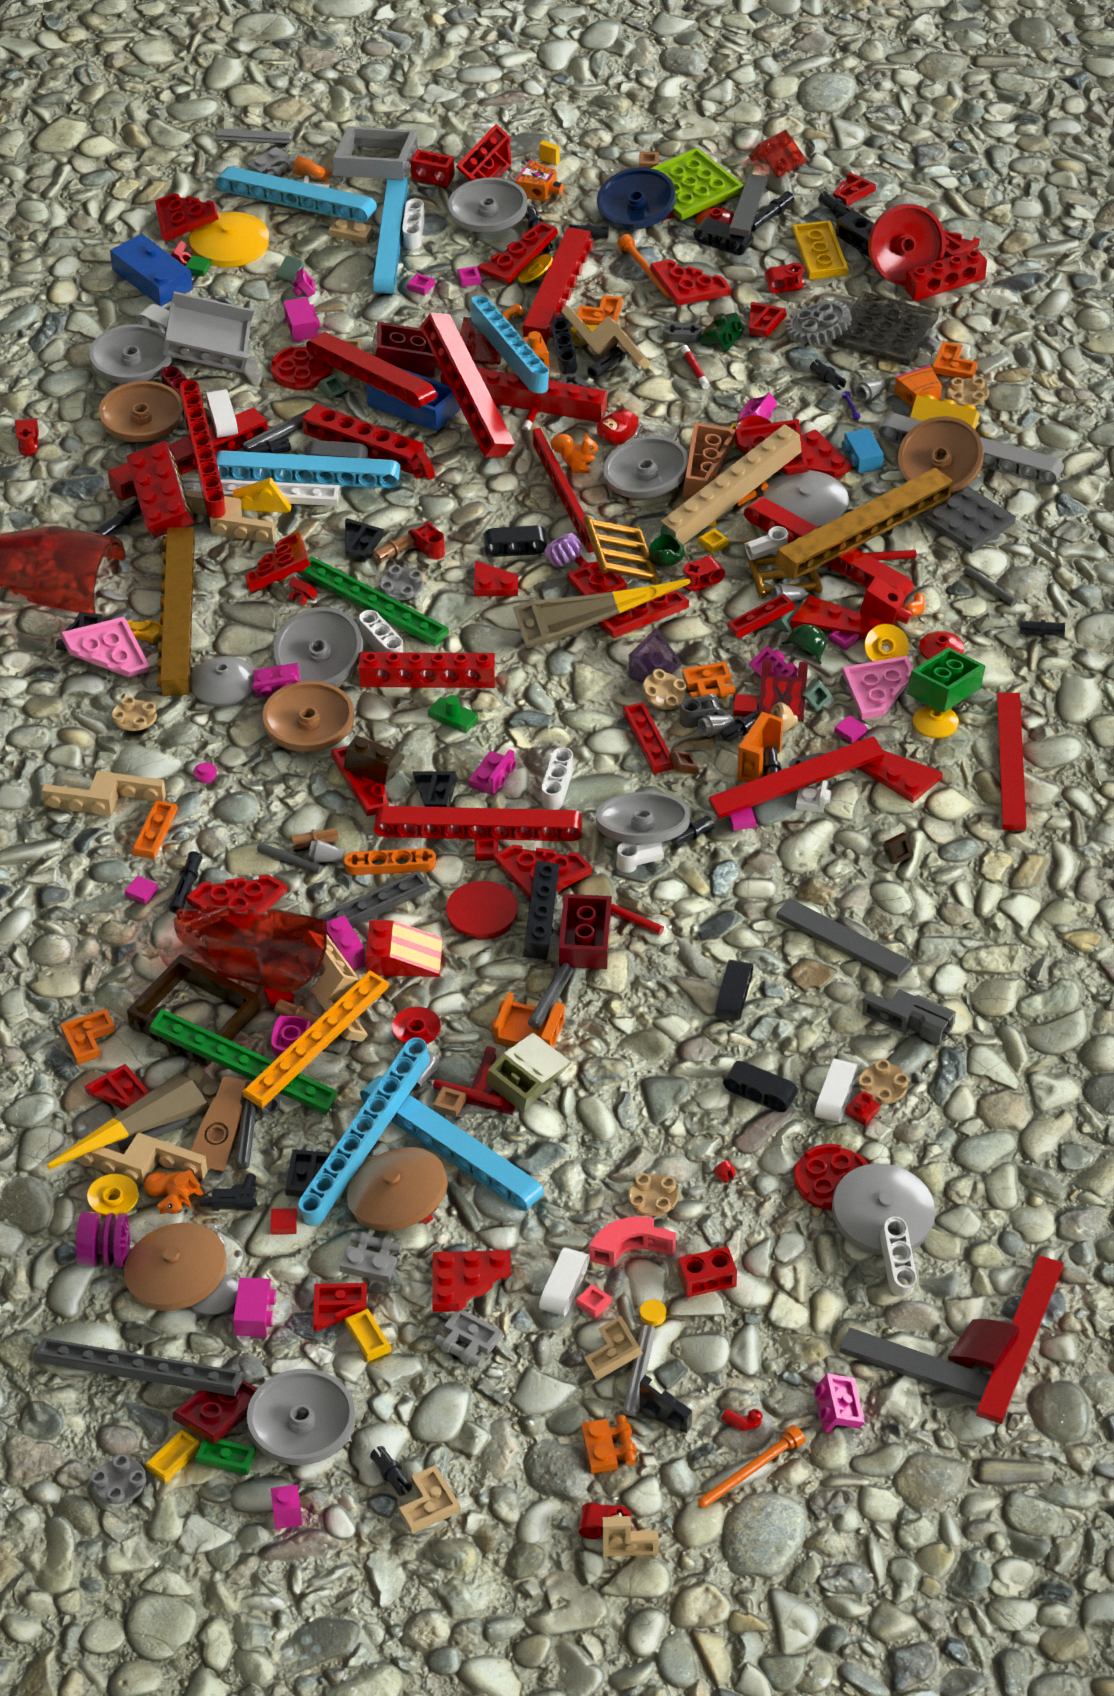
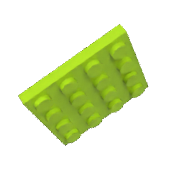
M694 148L651 168L663 172L672 180L676 193V202L672 212L681 221L741 194L745 186L699 148Z

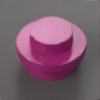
M204 762L196 765L193 773L198 782L207 784L214 780L217 770L213 764Z

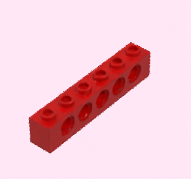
M317 403L302 418L304 434L322 441L363 444L369 451L367 458L394 460L400 464L402 471L412 474L413 470L409 463L417 458V452L424 450V443Z
M360 652V687L495 688V653Z

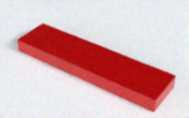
M641 702L623 707L622 713L652 773L656 774L675 769L669 758L670 752L645 703Z

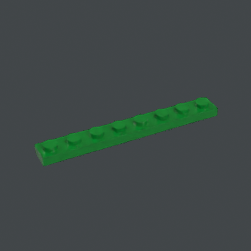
M312 556L309 558L310 566L304 571L298 572V575L365 610L376 611L387 622L433 646L438 645L449 635L448 627Z
M162 1008L150 1025V1033L250 1080H255L273 1062L258 1053ZM299 1073L279 1093L327 1115L337 1099L339 1091Z

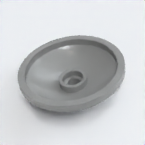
M215 657L203 662L193 671L190 677V688L195 698L204 704L214 707L234 706L244 702L254 693L252 683L254 682L253 670L255 669L248 662L236 657Z

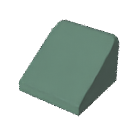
M287 255L276 277L292 283L297 279L296 272L302 268L304 269L303 261Z
M338 373L321 380L317 385V388L329 399L348 391Z
M791 611L766 625L789 632L792 629L790 622L795 613Z
M814 678L803 693L804 698L816 712L833 697L822 682Z

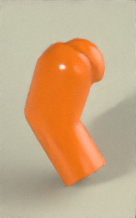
M515 304L504 310L502 315L509 322L514 315L517 318H521L525 313V309L521 305Z
M916 593L914 595V602H910L907 606L903 607L912 612L913 617L921 615L925 610V596L922 593Z

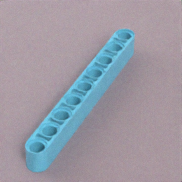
M232 166L226 167L215 180L216 186L223 192L361 223L366 222L377 209L376 202L367 196Z
M404 177L403 180L387 179L374 272V293H395L403 233L402 228L408 194V177Z
M485 296L472 297L470 319L530 391L534 393L546 392L549 381V369L489 298Z
M218 451L215 453L220 479L261 481L271 477L274 482L394 488L398 485L401 470L398 462L384 459Z
M412 1038L405 1043L301 1196L298 1205L302 1219L307 1225L316 1226L323 1222L429 1065L430 1057L427 1045L423 1039Z
M378 1075L360 1091V1097L364 1103L383 1076ZM408 1094L391 1120L396 1126L521 1211H527L544 1195V1189L537 1180L410 1094Z

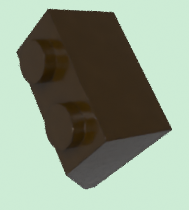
M356 735L346 748L344 769L386 785L404 760L405 755Z

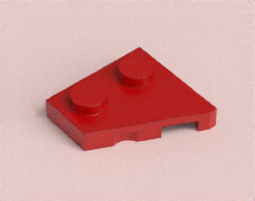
M849 172L847 173V180L842 181L833 192V197L836 199L840 198L846 206H849L875 192L876 184Z
M944 230L946 238L944 257L946 258L971 251L979 246V238L974 237L973 240L963 239L960 233H951Z
M751 302L749 334L767 338L787 316L786 309Z
M475 561L474 596H518V575Z
M126 1064L85 1085V1092L88 1095L124 1110L150 1093Z
M367 1283L314 1284V1331L324 1329L343 1321L344 1318L367 1309Z

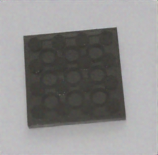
M862 291L850 310L851 325L847 326V331H842V335H835L836 339H832V345L909 366L938 320L939 312Z

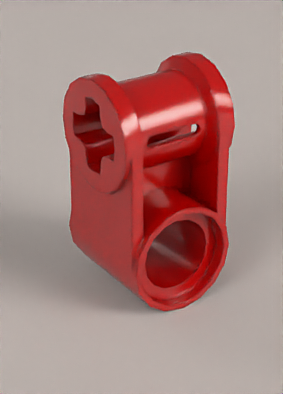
M791 263L768 268L764 273V277L769 290L772 293H780L801 289L804 286V280L802 279L804 267L800 263Z
M37 418L15 420L20 454L25 456L33 455L38 450L39 430Z
M426 521L423 523V526L408 531V534L414 539L413 545L427 555L428 558L436 560L444 557V534L435 528L431 522Z
M710 555L694 562H689L684 566V579H689L690 583L683 586V588L688 591H698L709 585L717 584L725 577V570Z
M586 1503L581 1509L578 1533L586 1539H603V1517L619 1515V1513L623 1517H631V1512L628 1508L621 1505Z

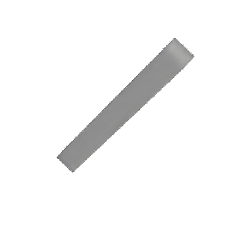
M890 413L884 419L878 432L884 440L901 444L906 434L923 421ZM980 437L984 450L982 464L984 468L1045 485H1054L1063 471L1064 464L1056 457Z

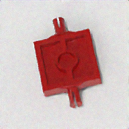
M581 555L575 558V563H577L579 568L567 573V580L581 596L627 590V583L619 574L612 572L603 574L598 562L588 563Z

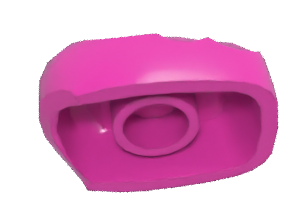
M770 392L765 396L750 399L737 417L739 422L753 415L762 416L769 420L773 410L777 408L776 400Z
M280 1015L275 1022L272 1032L271 1045L274 1056L278 1058L310 1027V1021L297 1016Z

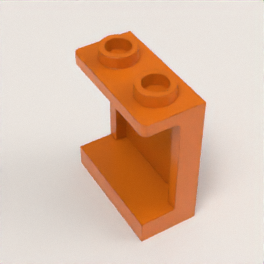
M761 712L738 747L737 779L748 783L762 777L764 747L769 746L770 751H772L771 746H775L777 753H780L782 749V718Z
M508 992L506 999L500 1002L498 1018H494L491 1024V1032H494V1043L513 1047L530 1034L535 1033L554 1048L565 1021V1004L555 1002L552 1011H550L543 1025L538 1030H534L532 1026H529L528 1020L536 1007L515 1002L513 993Z

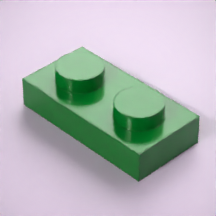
M203 1439L196 1455V1463L248 1475L256 1456V1447L222 1439L213 1445Z

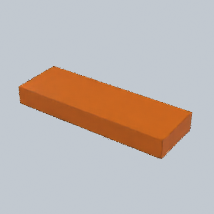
M155 800L132 848V855L155 860L178 811L177 804Z

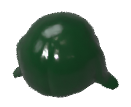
M663 525L661 527V536L649 545V554L656 565L667 567L679 563L685 555V549L676 537L669 534L667 526Z
M811 624L799 625L794 628L789 638L781 643H793L815 655L818 663L822 664L821 656L826 647V636L820 628Z

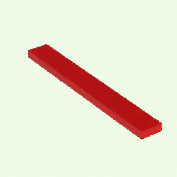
M541 428L533 429V447L588 553L594 552L585 527L584 517L586 516Z
M997 692L1002 830L1026 831L1020 693Z
M875 736L712 795L708 801L718 819L877 761L884 758L885 753Z
M1038 1256L1012 1321V1325L1019 1327V1335L996 1370L992 1371L976 1416L996 1423H1003L1063 1270V1262Z

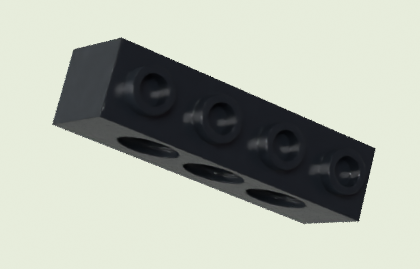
M852 210L837 219L836 236L869 257L868 240L874 223L857 211Z
M536 861L523 957L547 960L560 864Z

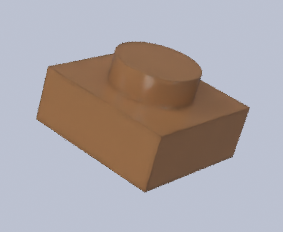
M640 152L639 168H652L659 165V152Z
M443 1086L433 1104V1111L457 1118L466 1101V1093Z

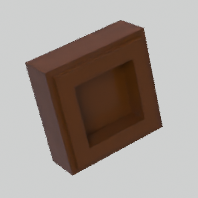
M672 750L669 754L676 772L696 774L698 771V765L690 752Z

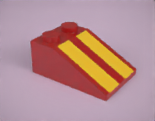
M369 920L366 949L367 972L370 970L378 976L440 977L443 939L442 937L394 920Z

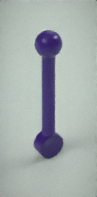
M844 391L842 398L847 400L853 413V419L859 420L861 416L856 412L850 399L851 393Z

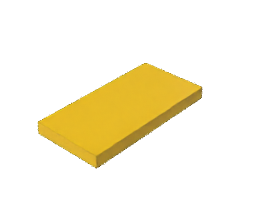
M830 220L792 225V234L809 280L849 275V268Z

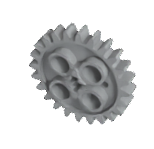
M826 299L823 303L818 300L816 304L809 303L808 307L802 306V310H795L796 314H790V319H787L785 326L791 341L795 340L796 344L801 342L802 345L808 342L809 345H812L814 342L820 344L823 340L828 342L829 338L836 339L835 335H842V331H847V326L851 325L850 321H852L847 304H842V301L836 303V300L829 303L828 299Z

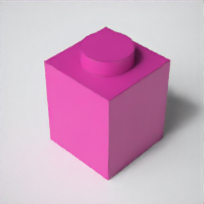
M298 1484L270 1488L275 1529L303 1526Z

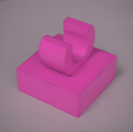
M303 268L297 271V279L292 282V285L295 287L292 291L297 296L303 292L308 297L316 294L315 283L310 275Z

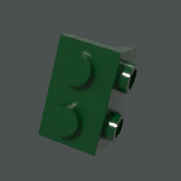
M736 312L729 314L720 313L704 329V333L699 337L701 345L718 343L722 351L727 352L744 331V326Z

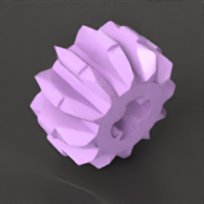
M569 533L552 540L544 551L550 563L554 567H559L575 560L576 557L580 556L583 548L576 535Z

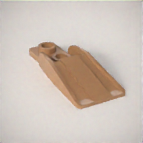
M224 1076L216 1098H213L200 1125L190 1151L206 1156L207 1169L221 1172L226 1170L240 1129L241 1101L243 1090L247 1086L245 1080Z

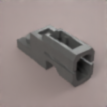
M899 989L890 1002L868 992L863 998L862 1015L905 1034L909 1028L919 1031L921 1038L941 1045L955 1024L956 1011L920 995L914 996Z

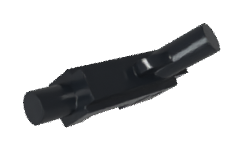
M248 1173L243 1184H235L231 1188L212 1189V1197H200V1207H212V1211L236 1209V1211H253L254 1207L257 1206V1189L252 1188L256 1176Z

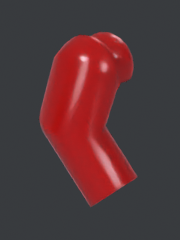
M726 1409L721 1420L739 1431H746L758 1428L762 1423L763 1414L757 1409H752L748 1415L740 1416L730 1409Z

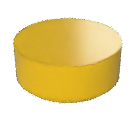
M658 1300L645 1301L640 1307L641 1321L648 1326L661 1325L666 1319L665 1305Z

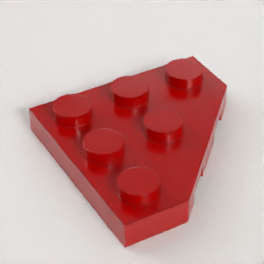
M171 193L155 200L161 236L164 242L194 231L204 225L211 224L219 219L217 207L213 201L201 202L199 198L190 196L183 198L176 193Z
M672 260L651 263V272L676 306L731 295L732 289L722 276L715 274L714 277L703 274V270L687 266V269L677 266L676 262Z
M799 419L736 428L739 450L747 454L784 424L800 434L802 452L778 471L786 475L808 472V463Z
M816 429L802 435L808 470L822 472L834 478L852 471V463Z
M299 531L279 540L275 544V551L272 554L267 553L257 563L259 567L254 572L249 571L245 575L250 592L262 590L268 584L282 581L288 575L294 572H302L310 566L305 544Z
M511 845L494 854V862L529 899L536 861L560 864L556 892L592 874L591 865L579 853L569 852V855L555 853V850L536 848L535 851L523 849L521 845Z
M261 875L259 879L245 881V878L225 880L226 883L211 885V882H203L186 899L187 904L243 934L287 892V885L270 875Z
M511 1250L433 1252V1312L460 1311L467 1306L466 1302L474 1296L479 1298L492 1289L493 1283L497 1280L508 1278L511 1275Z

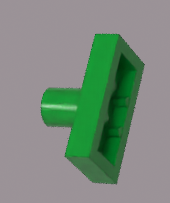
M450 695L446 699L440 697L428 710V717L465 734L478 721V713L460 706L459 698L455 695Z

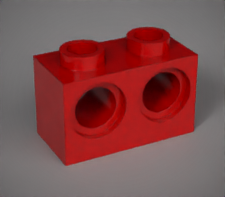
M417 149L410 160L412 180L448 187L455 176L453 156Z
M729 1247L713 1248L706 1252L687 1254L684 1257L678 1258V1275L687 1298L737 1286V1269Z

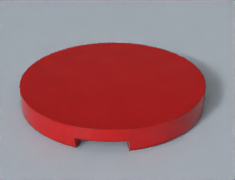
M287 347L278 352L271 361L273 379L279 385L292 390L316 388L321 380L331 376L333 372L332 366L311 356L307 347Z
M475 881L460 886L450 895L446 904V915L448 923L457 933L477 937L478 940L492 939L510 930V926L518 916V904L514 894L505 886L490 881Z
M818 1145L807 1150L805 1155L794 1168L795 1188L799 1195L813 1206L832 1210L834 1193L842 1178L853 1169L868 1164L859 1153L856 1154L848 1149L841 1148V1145Z

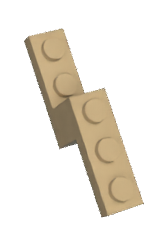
M568 305L561 310L566 316L565 318L568 319L570 327L574 326L578 330L575 334L583 342L586 340L589 343L587 348L595 356L599 354L601 357H604L610 352L611 348L619 346L623 352L628 351L630 353L629 359L636 367L641 365L646 369L651 365V362L611 317L607 316L591 331Z
M185 490L191 513L207 515L202 492ZM224 496L225 515L220 518L210 517L211 534L270 544L275 542V522L241 517L242 507L240 498Z
M104 771L96 772L89 790L44 784L42 789L45 807L108 816L112 815L119 796L164 802L166 797L164 780Z
M309 930L304 938L309 943L310 949L320 958L322 966L326 968V971L311 991L317 998V1003L327 1011L360 979L327 933ZM355 1019L340 1035L348 1041L363 1042L368 1034L359 1021Z
M137 1133L124 1154L101 1147L76 1158L77 1162L86 1167L91 1166L102 1170L106 1174H122L141 1185H144L145 1179L148 1175L152 1174L158 1163L166 1168H173L181 1172L191 1170L195 1177L201 1179L208 1172L206 1156L141 1133Z

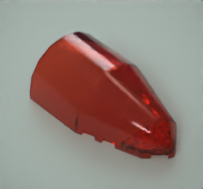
M59 525L0 533V587L4 585L10 588L12 593L16 595L20 593L26 596L27 600L31 603L79 613L95 614L94 593L101 560L103 557L125 561L126 554L123 542L118 537Z
M201 906V911H184V909L176 911L177 917H174V928L178 939L219 975L237 982L280 992L298 990L311 981L316 974L327 948V925L325 919L278 909H268L267 913H256L255 908H247V912H237L235 907Z

